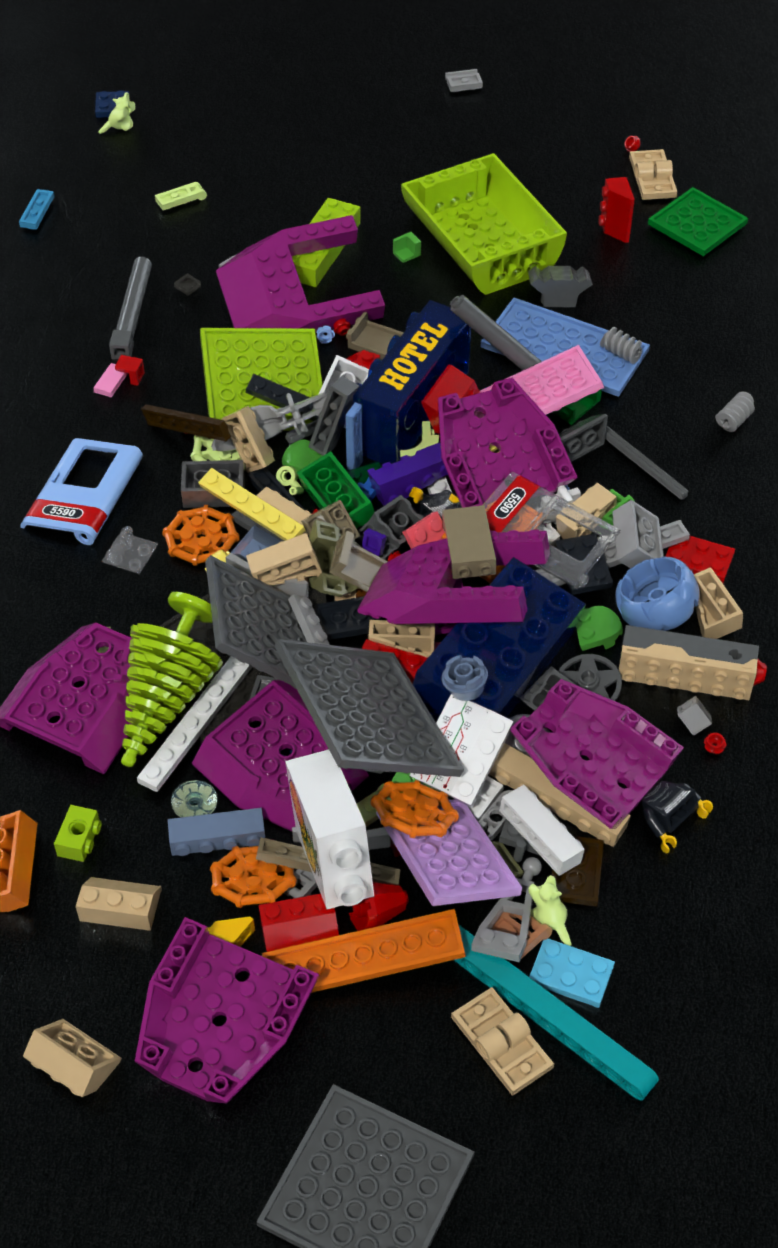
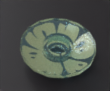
M198 780L187 781L181 784L173 792L171 798L172 808L176 815L181 818L211 814L218 802L217 793L214 788L208 783Z

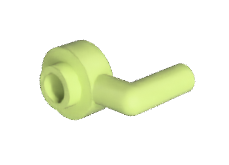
M292 466L280 467L276 474L277 480L283 486H291L289 489L291 495H302L304 489L297 482L298 475L296 469ZM288 472L291 474V478L289 480L286 478V474Z

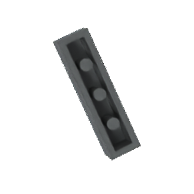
M341 376L330 386L309 443V448L324 456L337 446L346 422L345 415L353 404L359 385Z

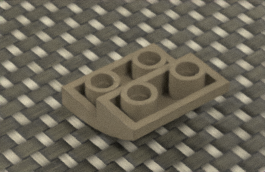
M341 500L324 507L301 521L309 537L315 520L336 525L340 529L339 533L342 535L346 531L353 533V540L360 537Z

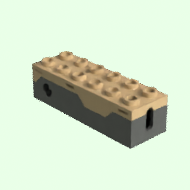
M626 625L619 672L621 679L628 682L633 681L669 687L671 689H682L713 694L715 696L732 697L739 700H749L753 686L765 680L767 665L758 659L759 646Z

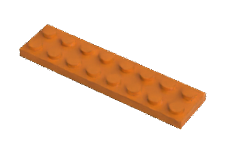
M455 909L262 953V957L293 970L297 964L318 973L320 976L312 992L466 957Z

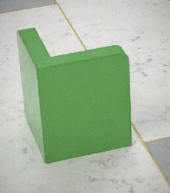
M412 232L397 237L393 240V254L403 263L421 256V241Z

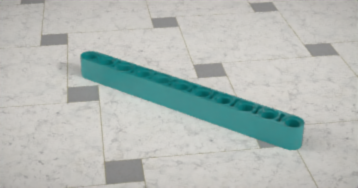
M459 925L466 957L455 959V962L489 988L493 987L497 994L638 1100H643L659 1081V1077L650 1067L504 958L472 951L471 944L475 936Z

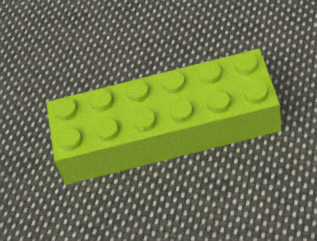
M327 198L309 224L353 215L358 228L360 225V206ZM345 245L292 256L300 283L317 287Z

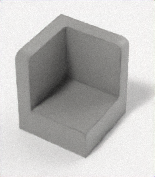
M697 696L677 707L678 716L692 735H696L712 724L711 715Z

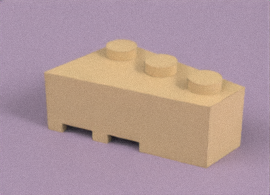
M599 483L590 487L582 496L556 516L557 532L560 534V537L568 539L591 534L602 522L603 516L617 505V497Z
M307 533L246 555L252 576L268 585L284 584V580L290 579L304 581V577H318L322 573L318 558Z
M710 567L694 574L699 586L700 599L695 609L702 637L718 639L741 629L743 612Z
M370 620V641L427 657L428 671L433 672L435 623L392 624L387 622V620Z

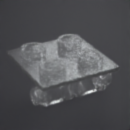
M126 526L121 529L120 534L106 552L102 562L140 574L158 546V543L133 536V529Z

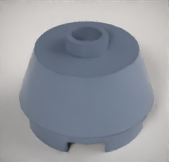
M458 655L447 661L446 668L442 674V683L454 698L461 701H470L482 694L488 677V671L478 657L462 658V655Z

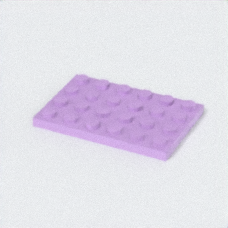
M456 799L449 800L453 808L458 811L459 818L456 822L452 823L447 829L446 835L442 837L436 835L415 836V839H413L408 834L397 829L384 826L432 906L521 895L522 886L466 804Z

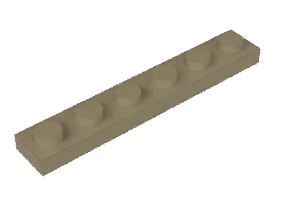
M260 838L256 860L312 873L303 847ZM370 862L373 882L399 885L400 869Z

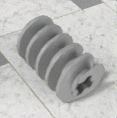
M612 327L611 330L607 331L600 342V347H605L606 350L617 354L626 361H630L631 364H635L642 354V341L638 340L635 343V337L629 339L630 336L627 333L623 336V331L619 330L617 332L616 327Z
M739 392L715 416L717 423L726 431L734 432L754 412L753 397L747 392Z

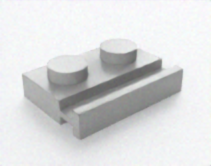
M471 69L445 73V79L447 80L450 92L482 88L483 82L477 72L478 70Z

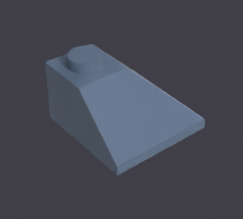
M254 525L231 553L248 562L246 555L273 546L281 541Z

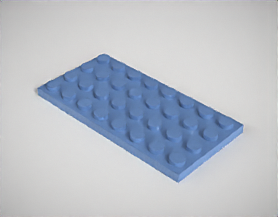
M517 298L511 300L496 321L498 325L542 362L579 345L601 379L604 386L602 391L618 397L648 353L650 347L649 344L642 342L641 357L635 364H631L630 361H626L617 354H613L611 351L606 350L605 347H600L602 337L609 330ZM483 338L481 348L503 355Z

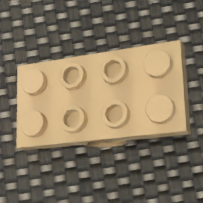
M663 149L630 152L629 158L642 200L677 197V189L672 177V161L666 159Z
M493 987L451 1014L453 1021L512 1096L553 1069L554 1063L531 1036L526 1020L519 1013H513Z

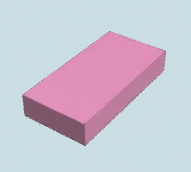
M111 363L94 386V393L112 397L128 373L116 371V364Z

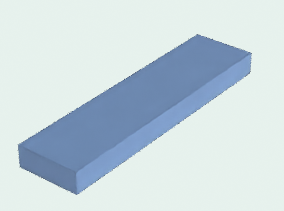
M354 403L345 415L347 471L359 468L363 462L362 406L358 403Z

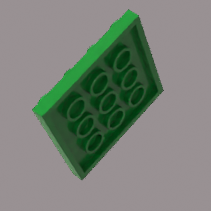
M694 187L648 219V225L702 256H705L748 222L746 216Z

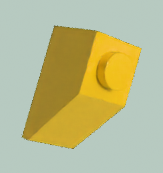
M251 917L215 921L210 928L207 927L209 934L239 947L255 931L254 919Z

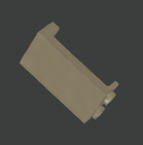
M363 312L356 319L354 326L346 334L348 348L359 352L366 350L378 354L380 359L391 363L396 358H405L411 362L415 360L416 356L407 352L406 354L410 358L400 355V352L408 343L416 346L417 349L412 350L418 353L424 347L410 341L413 335L369 321L367 312ZM398 362V364H399L400 366H403V367H406V368H409V367H410V366H408L407 364H404V363H402V362Z
M485 505L442 510L443 529L446 533L453 579L496 574V557Z
M346 531L336 542L329 573L367 592L380 567L388 561L353 544L354 534Z

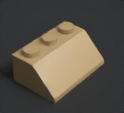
M249 406L221 418L228 425L231 440L241 460H243L247 473L262 469L275 461L273 451L267 445L264 439V432L258 426L255 413Z
M91 877L82 885L77 900L76 909L79 920L82 922L151 931L162 888L155 885Z
M64 1019L35 1029L23 1055L34 1067L42 1069L54 1081L61 1082L73 1094L81 1097L97 1091L122 1059Z

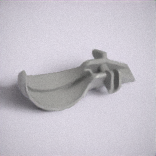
M326 392L295 404L291 394L287 393L288 406L275 409L269 405H258L250 409L255 413L256 422L263 430L265 440L276 436L284 429L294 426L297 434L300 435L302 432L308 431L305 420L321 413L327 397ZM313 403L315 410L300 414V408ZM291 412L293 417L287 420L285 414ZM231 438L226 442L214 439L211 446L213 451L236 450Z

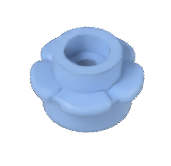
M326 325L319 327L316 332L318 340L324 344L331 342L335 336V332L331 330V327Z

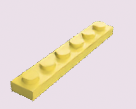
M213 468L198 482L200 487L284 541L302 535L305 532L303 525Z

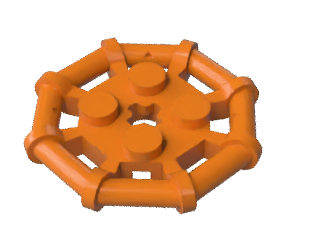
M209 505L186 511H178L176 517L162 532L168 545V554L171 557L176 556L193 563V566L204 563L210 555L218 550L229 551L240 538L233 523V516L230 513L225 514L210 508ZM208 516L216 518L219 521L215 522L213 520L208 519ZM182 522L184 525L180 531L176 530ZM227 527L228 533H222L221 529ZM174 539H180L182 543L177 545Z
M419 780L403 783L388 781L384 783L382 790L371 798V806L376 809L381 818L380 823L383 826L397 829L408 834L413 839H415V836H445L447 829L459 818L458 811L453 808L448 800V794L425 786Z
M258 846L232 847V851L218 862H213L210 866L213 884L211 886L212 893L216 896L224 897L239 908H242L244 905L273 903L289 888L295 887L297 879L294 876V868L256 860ZM234 860H236L237 863H235L232 867H227ZM284 871V876L277 875V873ZM222 877L229 878V881L222 882Z

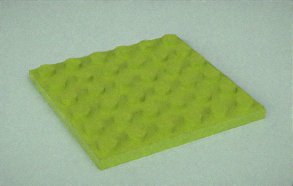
M200 329L208 414L210 418L222 420L221 418L247 406L251 408L258 405H269L275 409L281 408L245 393L253 374L308 397L319 394L322 387V377L315 329ZM291 412L285 414L287 420L293 417ZM306 419V420H305V423H306V424H308V423H310V422H313L312 420H309V419ZM292 426L287 429H284L283 431H291L295 428L294 426Z

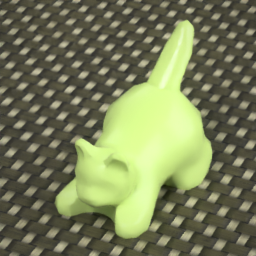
M126 92L123 97L113 99L116 106L110 113L109 120L98 131L99 134L106 132L110 127L123 129L124 131H128L133 127V121L129 115L135 110V102L130 101L129 93Z
M550 875L543 885L536 886L531 884L528 888V892L537 906L531 910V916L540 923L547 924L552 930H556L561 941L571 946V940L565 927L568 915L567 909L560 901L559 896L562 893L556 887L555 877Z

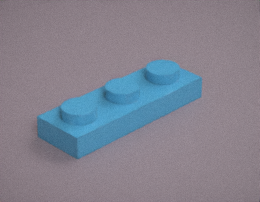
M36 190L19 220L20 227L37 230L54 199L53 191Z

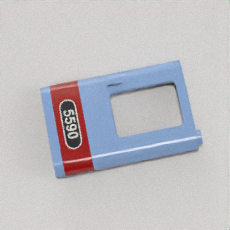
M79 438L73 439L20 525L21 528L31 525L74 532L79 542L85 545L93 544L142 460L143 454L141 450L136 446ZM84 449L117 453L98 487L87 488L63 484ZM81 534H85L87 539L82 537Z

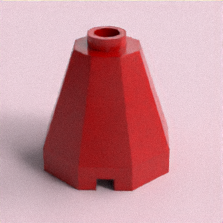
M373 882L374 896L363 899L360 903L353 905V912L349 913L350 920L357 931L381 926L406 910V904L409 901L407 892L399 885Z

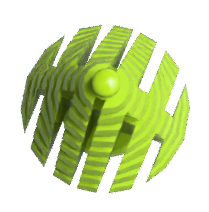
M172 592L169 594V605L175 611L182 614L176 632L150 624L137 623V625L133 624L131 626L130 636L132 639L129 645L131 653L128 658V663L131 667L127 671L130 681H128L126 687L129 693V697L126 696V706L133 712L125 710V720L130 724L124 725L123 733L132 739H123L122 747L126 749V753L123 754L121 763L127 767H133L137 754L143 755L148 749L142 743L152 744L157 738L154 734L163 733L167 727L165 724L172 723L176 719L174 713L182 712L186 707L184 703H189L195 697V693L204 687V683L208 682L223 664L222 659L216 653L210 652L211 649L201 643L192 641L194 639L188 637L195 620L205 623L213 622L211 604L196 596L182 592Z

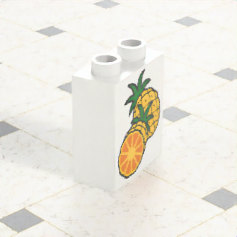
M329 750L285 761L296 831L326 909L342 905L353 906L360 903L363 899L373 897L374 889L366 825L343 772L337 766Z

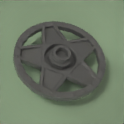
M595 654L578 655L566 661L559 669L560 673L579 687L613 701H616L620 695L622 688L620 672L614 663L605 657ZM581 661L579 671H565L571 665ZM595 661L607 665L611 670L598 671ZM617 681L616 690L612 697L609 698L605 688Z

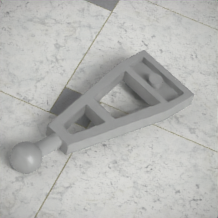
M527 858L523 863L524 875L522 879L516 878L522 886V892H526L524 904L513 902L512 899L515 896L500 898L479 926L471 944L472 951L520 962L527 945L533 902L528 888L531 884H534L531 881L533 876L538 875L542 869L541 862L537 858ZM503 912L522 916L520 935L497 931L491 928Z

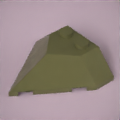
M315 520L309 540L318 558L322 573L318 577H309V586L321 593L338 597L359 589V587L329 573L336 542L342 534L339 533L340 529L336 525ZM353 540V544L361 547L357 542Z

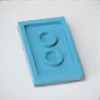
M546 939L542 942L529 977L546 990L599 1008L615 961L551 939Z

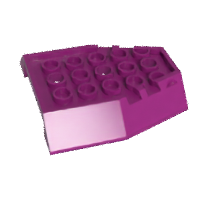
M513 377L494 382L492 389L486 392L460 399L457 393L438 398L441 459L462 508L485 505V509H487V506L496 502L507 489L504 482H513L519 475L542 487V489L538 488L529 500L553 494L558 490V487L566 486L578 478L555 425ZM481 411L484 414V417L478 418L475 416L474 412ZM496 446L498 447L499 452L493 453L490 451L489 447Z
M98 623L89 624L78 629L27 669L0 707V727L10 731L15 726L82 757L85 766L105 774L121 750L123 739L129 738L123 732L124 725L130 724L125 720V710L133 712L126 706V696L129 697L126 687L128 681H130L127 671L131 667L128 663L129 654L131 653L129 645L132 638ZM101 647H109L104 653L98 652V649ZM78 681L85 682L82 687H74V684ZM54 716H60V720L58 722H49L50 718Z
M560 679L549 690L544 702L528 718L523 715L510 729L552 785L610 829H616L665 775L684 748L629 707L563 679ZM543 728L551 729L552 733L546 732ZM580 755H585L590 760H583ZM618 783L625 784L627 788H621Z
M273 680L205 737L192 765L238 808L243 810L262 808L263 819L292 831V827L296 826L285 761L329 749L298 690L282 680ZM253 721L261 722V725L257 728L249 726ZM289 748L292 750L289 756H282L280 754L283 749ZM341 768L352 791L369 777L367 771L363 769Z
M185 917L149 982L135 1062L172 1086L206 1101L227 1104L286 1044L320 975L297 964L293 970L209 934L207 926ZM241 971H247L250 974L249 978L244 982L236 979L237 974ZM219 1015L227 1018L226 1023L222 1026H215L213 1024L214 1018ZM199 1060L203 1062V1067L200 1071L192 1072L189 1070V1066L193 1061Z

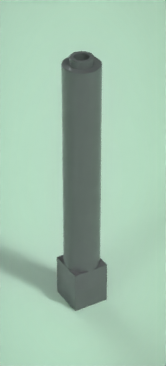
M138 257L134 260L116 330H113L109 344L111 359H119L121 355L130 357L132 355L134 347L133 337L152 267L151 261L146 257Z
M464 295L456 296L451 301L450 310L522 371L542 362Z

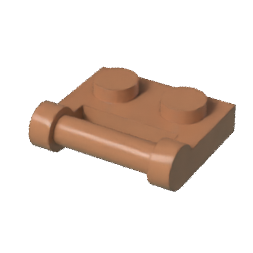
M503 912L491 929L520 935L521 924L514 919L518 918L522 921V916ZM532 916L530 917L529 927L534 932L528 931L527 945L521 959L539 942L548 939L552 934L550 926L540 923Z

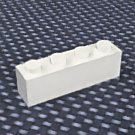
M522 785L502 797L499 811L559 876L581 863L585 850L581 842L575 839L568 832L566 826L552 815L551 810L537 799L534 792L530 791L525 785Z

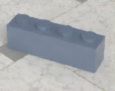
M262 808L168 819L172 856H185L198 852L209 853L222 849L232 850V847L259 846L260 838H265Z

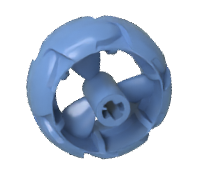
M672 557L654 558L636 564L619 581L615 594L617 607L627 624L662 631L675 629L686 622L700 599L699 586L693 572L684 562Z

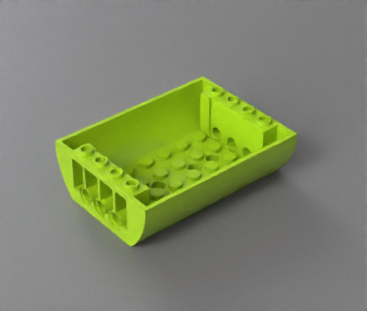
M494 153L401 184L404 200L410 209L475 286L485 295L529 280L528 271L535 266L540 270L547 266H554L563 250L567 232Z

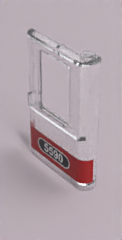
M511 472L483 504L485 505L490 531L508 532L517 530L518 532L534 530L542 524L551 512L555 511L601 536L598 543L582 561L549 544L550 556L547 563L533 564L576 589L587 584L589 580L588 572L621 531L515 472Z

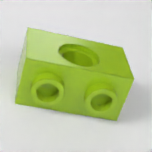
M70 805L54 842L57 856L81 862L85 861L87 854L92 852L95 834H99L102 822L99 820L97 810Z

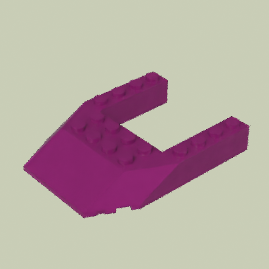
M353 215L283 229L247 247L218 268L216 274L233 327L315 329L316 333L319 327L325 325L334 329L333 324L339 319H346L351 325L355 324L356 319L363 312L368 313L369 321L383 318L385 303L380 290L308 305L292 256L356 243L358 229Z
M536 529L525 532H518L517 530L508 532L490 531L496 557V566L547 563L550 556L547 531ZM447 538L418 545L383 564L357 610L359 614L370 615L372 618H387V622L392 624L523 622L528 609L524 587L508 585L505 587L485 586L482 588H472L465 586L453 588L457 579L452 577V565Z

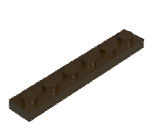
M147 404L141 408L148 425L225 442L231 438L228 425L224 420Z

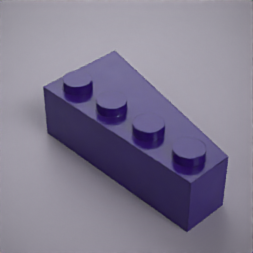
M440 443L418 450L414 456H402L400 461L393 464L390 462L384 463L380 469L375 470L371 468L367 470L372 488L375 489L376 497L383 506L400 495L403 498H408L413 487L422 490L438 479L448 475L441 459Z

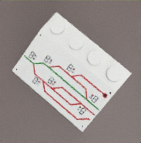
M451 694L436 724L464 769L460 777H446L410 773L409 776L472 807L514 723L512 720L471 701L458 700Z

